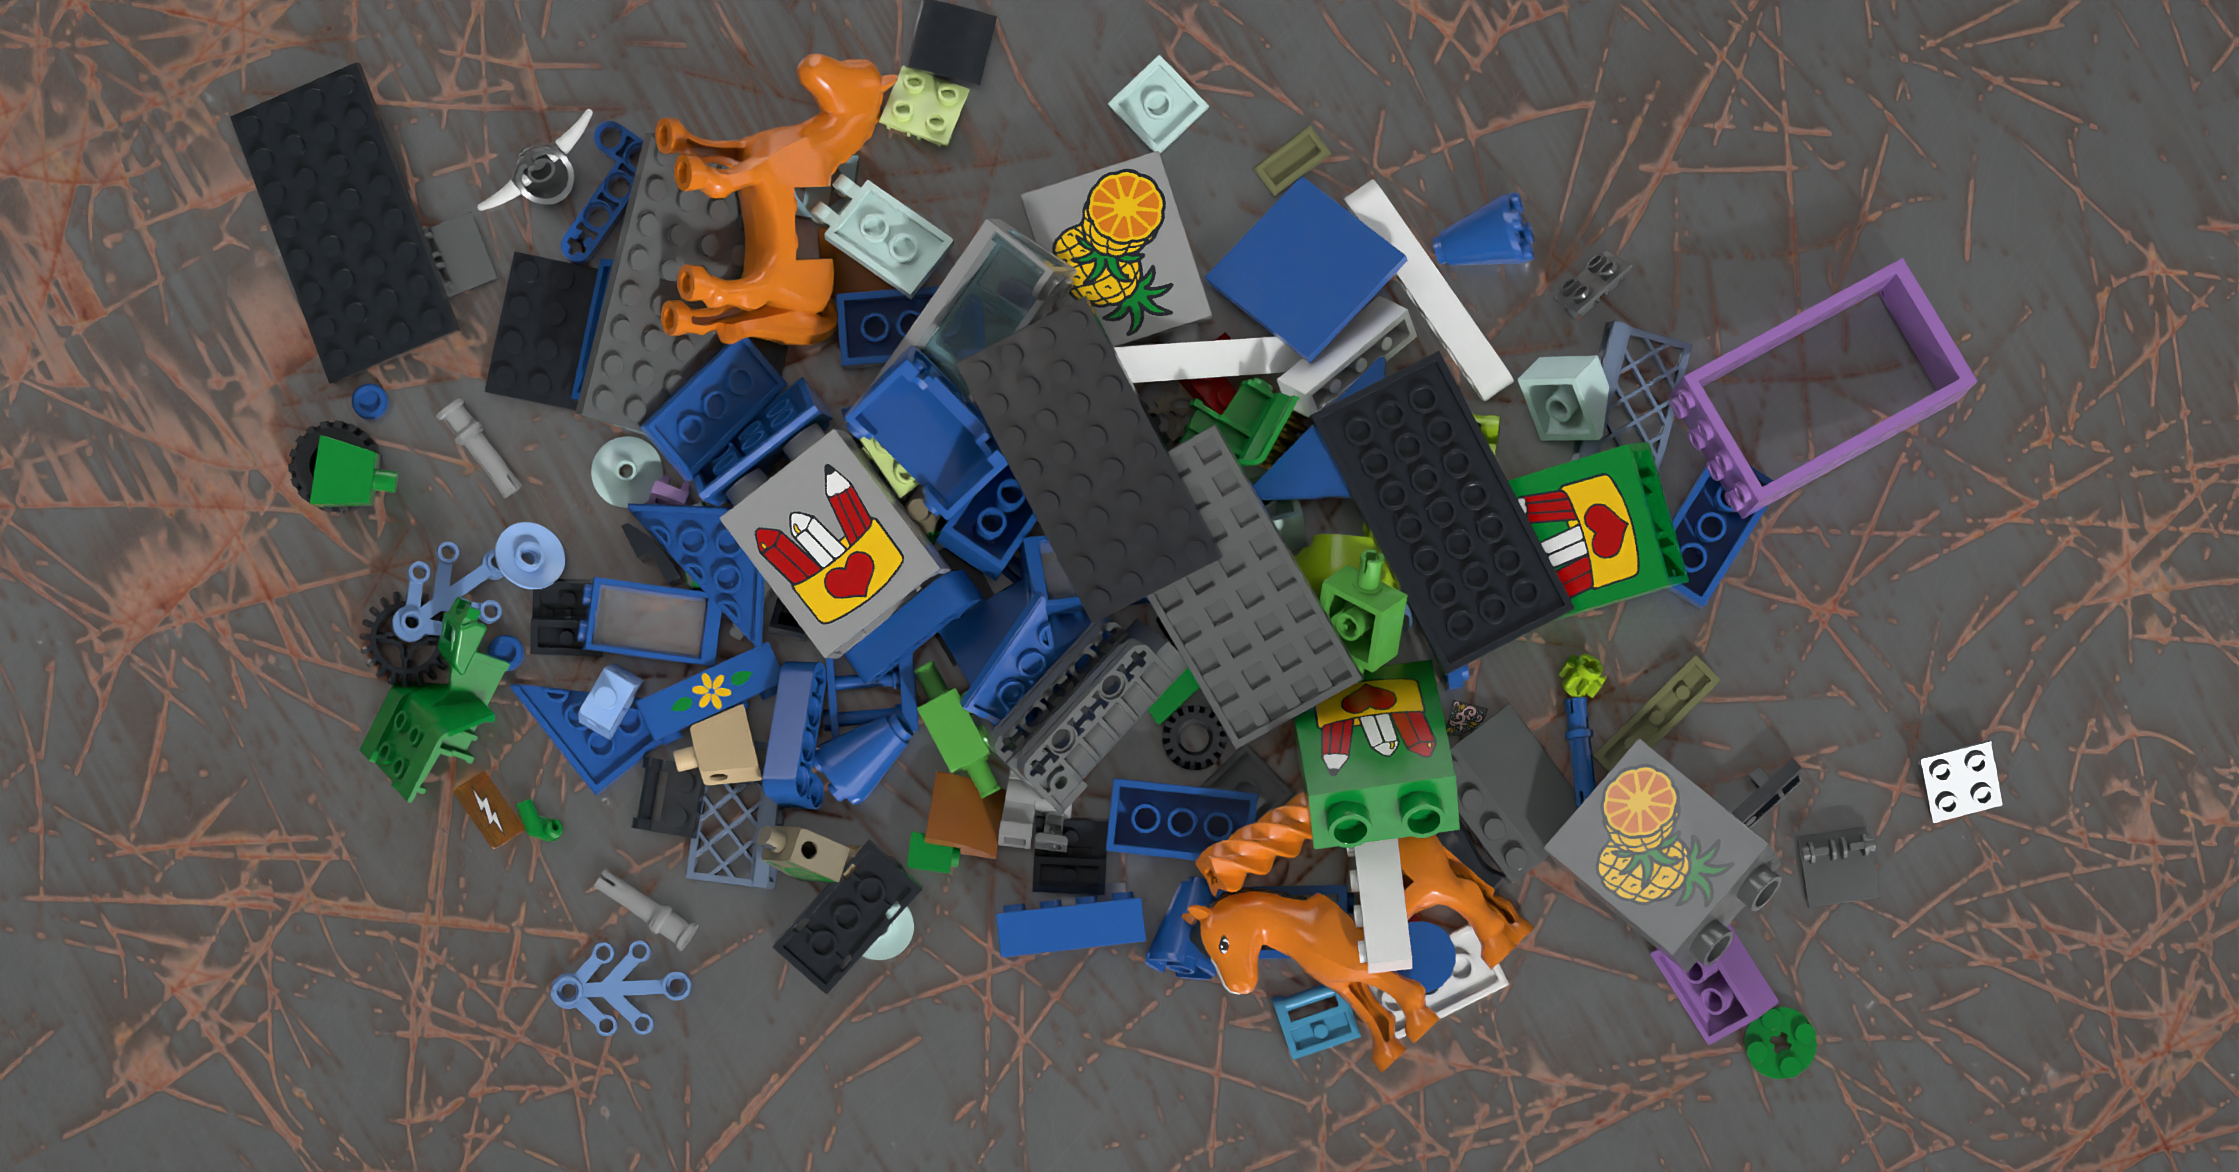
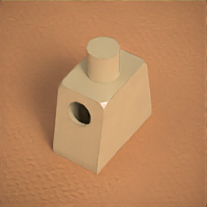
M744 704L692 725L690 732L694 746L673 751L678 772L699 767L705 785L749 782L763 779Z

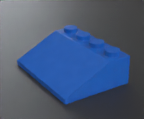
M804 377L774 398L693 478L698 495L702 500L718 507L725 502L732 503L726 496V492L741 478L758 468H761L767 476L773 470L772 465L781 458L788 459V456L782 449L796 435L816 423L823 431L829 427V421L833 419L831 412Z
M1058 558L1043 566L1048 600L1078 597ZM1024 577L985 599L970 614L959 619H953L939 630L941 637L970 686L1028 604ZM1086 611L1048 615L1054 642L1055 660L1057 661L1092 624ZM1106 630L1102 634L1104 640L1109 636ZM1092 644L1090 648L1093 651H1096L1097 648ZM1083 654L1075 663L1076 670L1085 666L1088 654ZM1069 672L1065 674L1069 679L1073 676Z

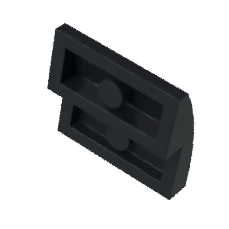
M922 0L905 67L936 77L943 76L973 86H980L997 16L938 0Z
M629 523L621 526L639 560L644 563L654 558L664 579L672 588L685 582L672 559L651 538Z
M558 578L548 587L533 589L530 654L603 656L602 652L582 650L583 642L577 641L580 620H586L588 606L582 605L584 585H591V580ZM601 589L594 639L595 642L604 643L606 589Z
M1036 816L1035 837L1037 833L1044 832L1045 816ZM1078 817L1064 819L1062 835L1068 838L1067 853L1035 848L1032 892L1105 895L1108 819Z

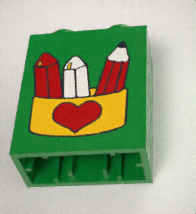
M1649 442L1626 444L1508 480L1575 607L1573 611L1554 621L1689 582Z
M1432 659L1381 666L1374 672L1365 669L1362 682L1347 687L1292 718L1294 739L1314 849L1336 846L1352 848L1360 846L1365 842L1410 836L1426 838L1439 832L1460 830L1456 775Z

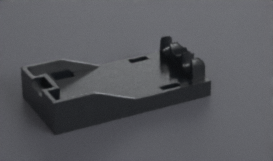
M869 839L844 866L840 881L830 882L780 935L772 948L827 995L922 891L923 886L907 873L903 865L893 856L886 854ZM852 864L857 865L858 868L846 879L843 874ZM898 901L901 907L890 917L886 912ZM804 917L809 918L810 921L799 932L795 927ZM850 954L852 959L841 969L838 965Z

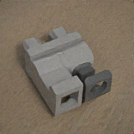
M1010 769L998 835V845L1030 849L1035 812L1044 815L1046 819L1044 832L1036 834L1034 848L1067 853L1068 838L1062 835L1064 819H1071L1072 804L1060 815L1046 799H1041Z

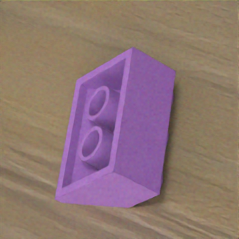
M1730 924L1727 928L1733 932V939L1723 955L1710 966L1705 967L1697 960L1686 973L1658 949L1650 953L1708 1045L1758 1019L1779 1003Z

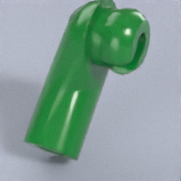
M532 798L515 805L524 829L529 836L550 842L557 840L562 834V823L558 819H550L538 815Z

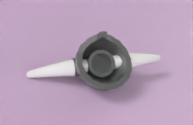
M587 109L566 133L551 144L525 146L522 148L517 160L514 176L497 193L479 203L478 209L483 211L499 206L520 194L532 202L543 205L556 204L565 199L572 190L575 179L573 166L567 158V153L573 148L584 132L593 111Z

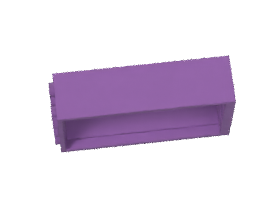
M1901 258L1685 375L1668 396L1671 399L1669 404L1673 408L1674 415L1678 419L1682 418L1689 429L1688 437L1695 449H1701L1707 459L1706 466L1711 477L1715 481H1720L1726 491L1725 499L1728 505L1732 507L1734 512L1738 511L1743 519L1957 402L1978 381L1905 260ZM1878 292L1937 389V392L1762 487L1704 391L1703 386Z

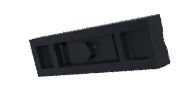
M1792 758L1770 777L1758 766L1749 774L1751 782L1758 789L1731 814L1751 829L1807 779L1803 768Z

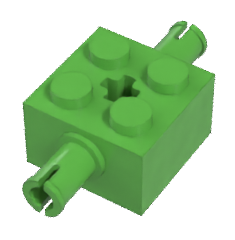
M1365 550L1361 553L1359 570L1347 565L1323 581L1320 603L1363 676L1365 669L1374 672L1397 656L1408 596L1380 581L1384 556L1382 553H1379L1376 560L1377 551Z
M934 660L914 670L929 698L926 704L917 709L950 772L955 774L961 770L963 772L967 770L981 799L1000 790L1001 787L998 785L986 761L989 759L988 756L991 755L988 749L989 734L983 724L976 727L971 717L973 713L963 709L959 703L966 692L959 694L956 688L948 689L935 666Z

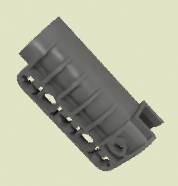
M1105 617L1091 624L990 733L988 739L989 747L1041 799H1046L1062 815L1088 786L1083 779L1102 761L1106 754L1140 720L1144 713L1178 679L1188 666L1181 654L1167 640L1138 618L1124 630L1114 620ZM1106 629L1109 636L1104 640L1102 634ZM1092 644L1097 648L1096 651H1093L1090 648ZM1083 654H1088L1085 666L1076 670L1075 663ZM1069 672L1073 676L1069 679L1065 674ZM1057 683L1060 689L1055 693L1052 688ZM1043 697L1048 702L1046 705L1040 701ZM1038 707L1037 717L1032 722L1025 723L1027 714L1033 708ZM1017 725L1023 729L1021 732L1015 728ZM1006 737L1010 740L1007 746L1002 742L1003 738Z

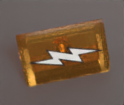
M485 770L452 790L493 850H497L525 830Z

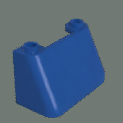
M913 345L894 361L845 414L844 419L847 421L846 427L858 439L865 437L871 440L874 438L923 487V494L925 495L923 503L927 509L935 516L941 514L947 521L1008 465L980 409L924 353Z

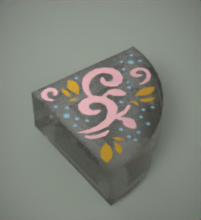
M1453 700L1446 725L1447 736L1464 735L1477 728L1486 717L1488 708Z

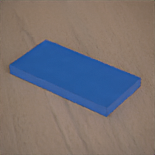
M749 338L742 339L735 344H724L640 426V429L685 481H691L788 384Z

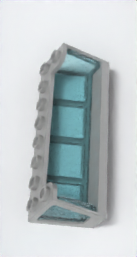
M986 219L871 386L906 349L913 345L924 353L977 406L956 363L1052 314L1054 311L1051 308L1057 299L1065 297L1073 287L1074 281L1072 278L1077 270L1001 219ZM845 421L840 430L848 432L860 449L863 448L864 445L860 439L856 438L846 427L847 421ZM869 460L873 467L876 469V471L879 473V475L882 477V479L885 481V483L889 486V488L898 498V496L896 495V493L894 492V490L892 489V487L890 486V484L888 483V481L886 480V478L884 477V475L882 474L874 460ZM919 485L903 497L898 498L901 503L907 502Z

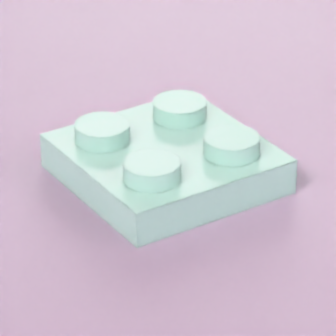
M1160 55L1108 103V107L1152 152L1159 151L1160 154L1209 108V105Z

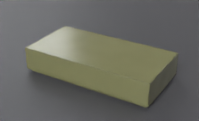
M1309 125L1254 166L1253 171L1273 197H1276L1301 176L1329 157L1331 151L1311 125Z

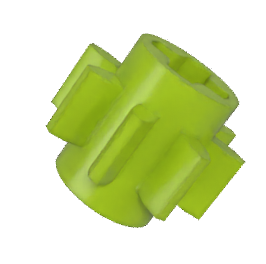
M1572 654L1559 672V676L1564 678L1562 680V687L1569 695L1575 698L1584 697L1586 693L1593 698L1606 680V677L1601 675L1603 672L1602 664L1598 659L1589 654H1583L1579 659Z

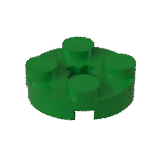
M1774 1007L1747 1025L1743 1036V1045L1750 1064L1760 1074L1774 1079L1793 1078L1806 1070L1815 1056L1817 1048L1816 1031L1808 1019L1800 1012L1788 1007ZM1782 1032L1787 1035L1786 1041L1790 1045L1787 1050L1782 1049L1778 1054L1773 1051L1775 1045L1770 1040L1772 1036L1779 1037Z

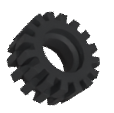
M1200 705L1185 706L1175 711L1166 721L1162 733V743L1165 753L1174 764L1183 769L1196 771L1208 768L1220 759L1227 744V733L1212 709ZM1189 724H1200L1208 732V744L1201 751H1188L1181 743V732Z

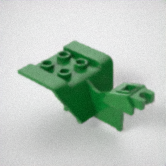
M1254 378L1253 380L1241 381L1239 384L1240 389L1222 415L1203 405V402L1199 399H1193L1188 407L1195 410L1189 423L1183 428L1186 432L1179 444L1217 424L1239 464L1244 467L1258 465L1267 458L1299 397L1295 395L1289 396L1280 392L1274 394L1272 392L1273 387L1269 383L1259 378Z
M459 596L455 599L449 612L444 613L438 645L443 658L450 664L449 684L425 683L423 686H418L416 682H411L409 687H403L402 681L397 682L388 691L359 749L370 762L376 763L391 779V786L409 803L413 802L417 792L425 794L427 789L422 783L440 754L449 757L455 756L472 764L475 757L467 749L471 741H476L478 738L475 734V729L479 724L484 722L494 723L495 713L488 707V704L504 672L510 666L508 661L477 651L487 626L477 622L481 611L478 608L472 607L470 600Z

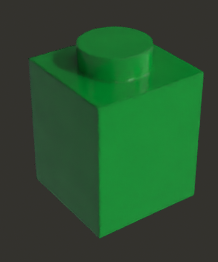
M911 832L907 868L951 874V867H959L961 848L925 843L926 833Z

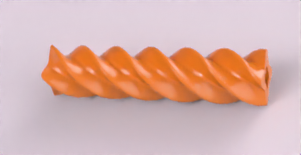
M1304 792L1292 798L1286 806H1281L1267 812L1258 822L1238 829L1229 839L1209 846L1200 854L1195 861V865L1206 878L1211 893L1216 896L1219 889L1237 892L1243 886L1247 873L1266 875L1270 872L1276 856L1294 858L1299 855L1303 841L1305 839L1312 840Z

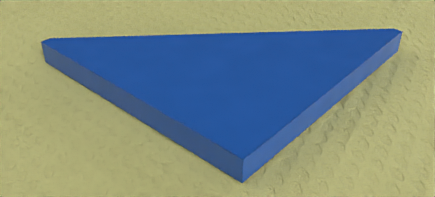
M1379 357L1334 403L1385 378V357ZM1313 425L1253 485L1260 500L1351 498Z
M628 503L629 512L756 648H762L765 578L719 519L733 507Z
M1037 591L963 696L959 702L963 709L998 725L1056 662L1051 626L1046 611V599L1041 592ZM1056 683L1052 689L1056 693L1060 687ZM1044 697L1040 700L1045 705L1048 703ZM1038 707L1033 708L1027 714L1025 723L1032 722L1037 717ZM1019 725L1015 727L1019 732L1023 730Z
M515 683L510 686L512 691L596 796L662 744L661 740L653 743L638 711L636 701L643 698L635 697L613 737L609 740L579 722L578 712L590 692Z

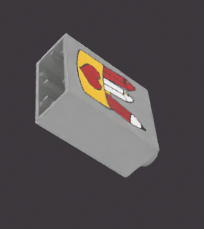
M816 423L800 432L783 447L782 450L791 460V463L773 477L768 479L761 468H758L736 482L726 492V496L734 507L719 519L823 657L838 659L933 581L950 572L951 568L917 523L910 518L907 510L848 432L833 429L828 434H825Z

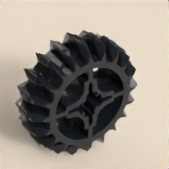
M398 591L393 593L395 602L393 605H391L387 598L382 597L380 599V603L384 607L382 612L375 607L369 609L370 613L377 617L375 622L364 619L362 622L364 626L372 628L371 634L361 633L359 636L361 640L371 641L370 646L361 648V653L364 655L374 654V657L367 661V666L372 668L380 663L381 667L377 670L376 676L383 678L390 671L388 683L391 685H395L399 677L402 676L403 687H409L411 677H415L418 686L425 685L423 677L425 673H427L431 680L435 681L438 679L436 672L433 670L435 666L443 671L448 669L447 664L441 661L443 656L438 649L440 637L424 634L422 639H426L425 641L417 640L416 644L411 643L413 647L407 650L405 643L392 639V637H398L394 631L382 632L385 623L400 608L406 605V601H403L402 595ZM422 593L421 607L429 601V594ZM446 612L436 614L430 619L443 622V616ZM413 617L405 619L407 627H417V621ZM381 643L394 644L398 647L400 659H402V668H398L388 661L382 651ZM436 646L434 653L425 663L413 668V661H415L416 654L420 648Z

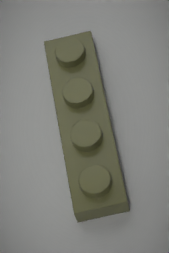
M1694 655L1593 754V758L1609 773L1639 738L1649 747L1653 748L1721 679L1697 655Z

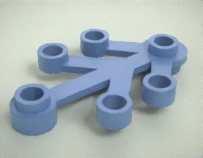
M452 542L442 543L435 552L438 564L432 600L422 607V587L430 577V568L421 561L413 563L407 570L409 585L406 605L400 608L392 619L394 633L400 639L408 642L417 641L424 634L440 637L442 622L431 620L430 618L440 611L449 612L457 596L462 597L486 579L499 580L504 577L500 569L495 568L491 563V559L495 557V549L488 551L482 557L478 568L449 587L452 565L459 556V549ZM449 548L453 552V558H444L441 550ZM414 568H420L423 570V579H417L414 577ZM494 600L485 601L483 604L472 602L471 606L481 611L478 618L484 623H494L502 614L500 604ZM486 606L494 608L496 612L495 617H487L484 613V608ZM413 617L417 621V627H407L405 619Z
M635 941L630 945L629 953L602 982L586 983L601 964L610 963L615 957L614 947L610 943L601 942L594 947L590 958L575 974L564 973L553 981L551 997L561 1008H577L595 1025L600 1035L611 1036L618 1029L617 1019L612 1015H604L587 998L603 997L632 1024V1028L637 1034L645 1035L654 1028L652 1016L647 1013H641L624 996L665 994L667 998L678 1001L685 999L690 994L692 982L688 975L679 971L671 972L664 979L623 981L639 962L648 960L651 955V947L647 942ZM638 944L645 946L647 950L646 955L640 959L635 957L633 953L634 947ZM601 946H606L610 950V957L607 960H601L597 955V951ZM675 979H680L684 983V989L680 993H675L671 989V983ZM566 984H572L576 989V993L572 998H567L563 994V987ZM640 1017H646L649 1020V1027L645 1031L639 1030L636 1026V1022ZM605 1018L613 1022V1029L608 1033L600 1028V1023Z

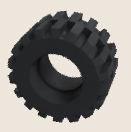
M335 420V422L323 421L317 427H309L306 429L307 433L303 437L300 435L295 442L298 444L295 450L291 448L289 454L292 457L291 464H288V472L292 474V479L290 480L293 487L298 490V494L302 499L310 504L320 435L376 452L379 455L381 454L378 451L379 447L376 442L357 426ZM382 455L380 457L379 469H381V463H383ZM344 506L317 508L329 513H345V511L347 510L355 511L360 507Z

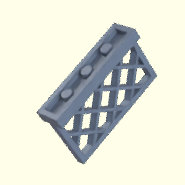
M1619 321L1606 322L1598 351V358L1609 384L1603 436L1599 440H1575L1570 461L1600 453L1601 445L1613 438L1617 447L1623 446L1618 434L1634 425L1642 441L1650 443L1659 474L1674 413L1673 408L1669 404L1671 399L1669 398L1658 405L1648 387L1664 378L1672 391L1685 376L1692 344L1630 327L1628 324ZM1630 335L1641 338L1649 351L1634 361L1626 349ZM1651 341L1662 345L1654 348ZM1667 346L1681 350L1678 364L1669 370H1666L1657 352ZM1652 356L1661 374L1645 383L1636 365ZM1623 359H1625L1628 364L1624 367H1622ZM1631 369L1640 387L1624 396L1618 385L1619 375ZM1675 372L1674 380L1670 377V374ZM1643 391L1653 409L1636 417L1627 399ZM1616 393L1619 399L1613 402L1614 394ZM1622 404L1631 421L1615 430L1609 420L1610 410ZM1667 406L1665 415H1663L1661 409ZM1655 413L1662 427L1660 434L1649 440L1639 422ZM1607 427L1610 434L1604 437L1605 429ZM1658 441V442H1657V446H1656V450H1655L1654 447L1652 446V444H1653L1654 442Z
M754 741L755 749L766 750L767 755L768 743ZM765 763L764 766L760 768L762 774L764 773ZM763 779L762 784L759 780L742 782L735 789H733L730 783L723 784L730 793L715 805L706 795L708 786L706 785L696 839L691 838L686 878L775 889L778 869L762 861L761 855L764 847L758 845L757 836L762 827L766 825L771 827L783 826L785 808L780 807L765 795ZM754 782L761 792L760 801L749 809L738 793ZM734 798L745 813L729 825L718 809ZM706 803L710 809L704 813ZM758 810V817L756 819L753 813ZM714 813L725 829L709 841L702 831L703 821ZM749 818L756 827L755 837L744 845L733 829ZM729 833L740 849L727 860H724L713 845ZM702 839L705 845L700 848V840ZM754 845L752 856L748 849ZM709 849L720 865L709 874L697 873L698 857ZM743 853L751 862L750 879L737 878L728 866ZM724 869L729 876L717 874Z

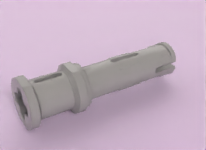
M459 397L442 409L436 417L438 420H444L456 436L454 441L457 445L466 446L485 474L497 487L502 497L506 499L523 485L483 435L482 423L480 421L476 422L463 406L465 401L462 397Z
M608 868L601 874L602 879L599 877L594 885L595 889H599L649 924L648 928L651 929V932L654 934L660 933L676 944V949L682 951L688 945L698 929L696 923H688L675 914L673 908L669 905L664 904L660 906L610 872Z

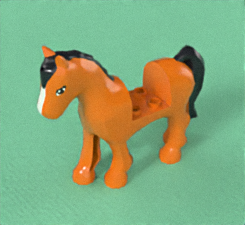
M1460 819V830L1439 832L1426 838H1416L1413 836L1398 838L1407 921L1414 913L1437 904L1450 907L1461 914L1473 927L1481 944L1480 958L1491 970L1534 929L1532 924L1517 912L1511 900L1498 894L1506 880V875L1491 868L1484 862ZM1247 886L1237 892L1224 891L1207 906L1190 905L1188 907L1189 912L1183 913L1181 916L1182 919L1191 924L1190 941L1207 959H1210L1223 987L1229 993L1240 995L1253 992L1259 981L1258 956L1262 945H1266L1289 956L1301 966L1305 973L1335 991L1349 1004L1367 1027L1372 1037L1371 1060L1381 1073L1407 1050V1047L1395 1036V1015L1376 1000L1370 991L1369 985L1386 992L1395 999L1406 1019L1405 1033L1413 1043L1440 1019L1432 1009L1426 1006V989L1419 981L1407 978L1396 971L1368 974L1367 962L1360 963L1358 941L1364 940L1363 927L1356 928L1355 922L1335 902L1321 893H1317L1307 899V897L1302 895L1293 897L1286 892L1254 889Z

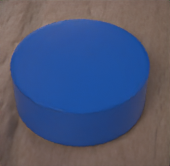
M368 383L359 386L352 396V407L359 417L366 420H374L385 413L388 406V398L380 386Z
M500 635L491 641L487 654L508 661L510 666L507 671H511L521 665L524 660L525 650L523 644L516 637Z

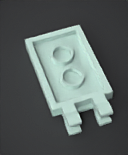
M840 174L832 185L836 188L834 193L847 201L837 214L819 201L811 211V214L814 215L812 220L819 226L828 229L824 234L825 240L912 299L955 245L954 239L869 180L862 187H859L848 177Z

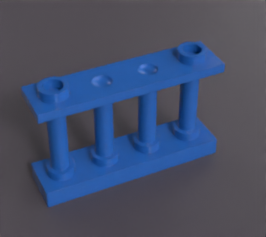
M913 652L899 663V668H893L892 672H888L870 685H865L858 674L836 676L835 659L826 658L829 709L823 710L824 730L831 731L832 738L840 735V726L865 725L883 716H892L896 712L908 722L913 732H919ZM894 686V690L901 689L902 704H895V708L838 711L837 690Z

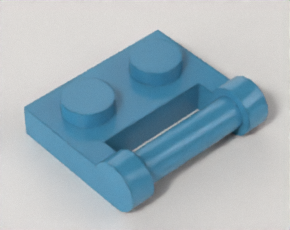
M1323 984L1284 998L1282 995L1271 998L1292 1060L1361 1037L1352 1008L1335 991ZM1332 996L1336 997L1339 1006L1291 1022L1288 1011Z

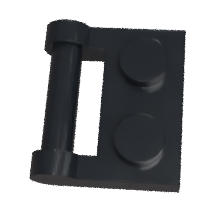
M644 757L642 768H645L638 813L637 817H633L631 828L696 839L706 786L699 767L678 772L676 762ZM659 771L669 772L660 821L651 820Z

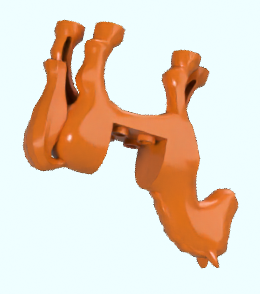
M821 53L808 54L797 66L796 74L799 83L813 96L821 112L797 125L768 129L742 139L708 140L691 134L677 118L663 117L658 121L655 129V141L659 151L663 154H680L674 165V179L677 187L682 191L699 189L709 198H726L737 190L745 234L744 270L741 279L723 280L710 275L699 265L685 264L680 267L677 276V288L681 298L685 301L702 300L707 308L693 309L682 300H668L663 304L661 310V325L664 333L669 336H680L686 333L705 335L708 332L716 331L720 341L725 344H735L742 339L756 337L780 345H813L825 341L834 334L838 328L837 307L831 298L834 287L833 259L796 258V250L798 248V237L795 233L797 200L794 196V187L831 186V175L836 172L838 166L846 163L871 138L875 125L881 118L880 107L883 100V92L897 82V75L881 76L877 67L868 59L839 61ZM706 164H721L729 169H717Z

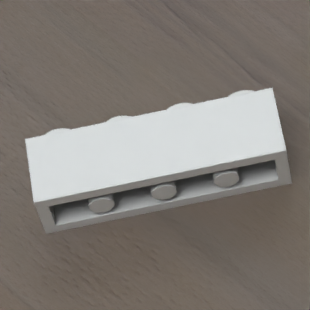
M1378 296L1362 309L1311 363L1303 358L1279 377L1277 382L1281 393L1299 397L1293 410L1309 418L1310 415L1332 405L1379 357H1385L1387 362L1414 340L1417 334L1408 309Z
M1398 838L1365 842L1360 846L1347 848V856L1355 857L1356 870H1349L1351 891L1359 892L1360 905L1353 906L1356 928L1363 927L1364 940L1358 941L1360 963L1367 962L1368 974L1412 969V954Z

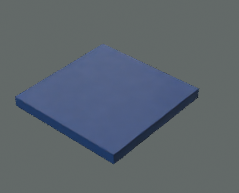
M1301 176L1205 276V279L1214 289L1311 363L1408 260L1404 253Z

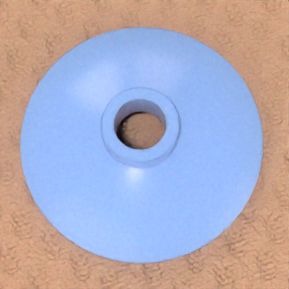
M531 522L516 523L506 528L496 542L495 559L502 574L517 586L526 589H542L552 585L563 572L565 566L563 546L559 539L544 526ZM522 557L528 558L531 562V565L525 563L522 560Z

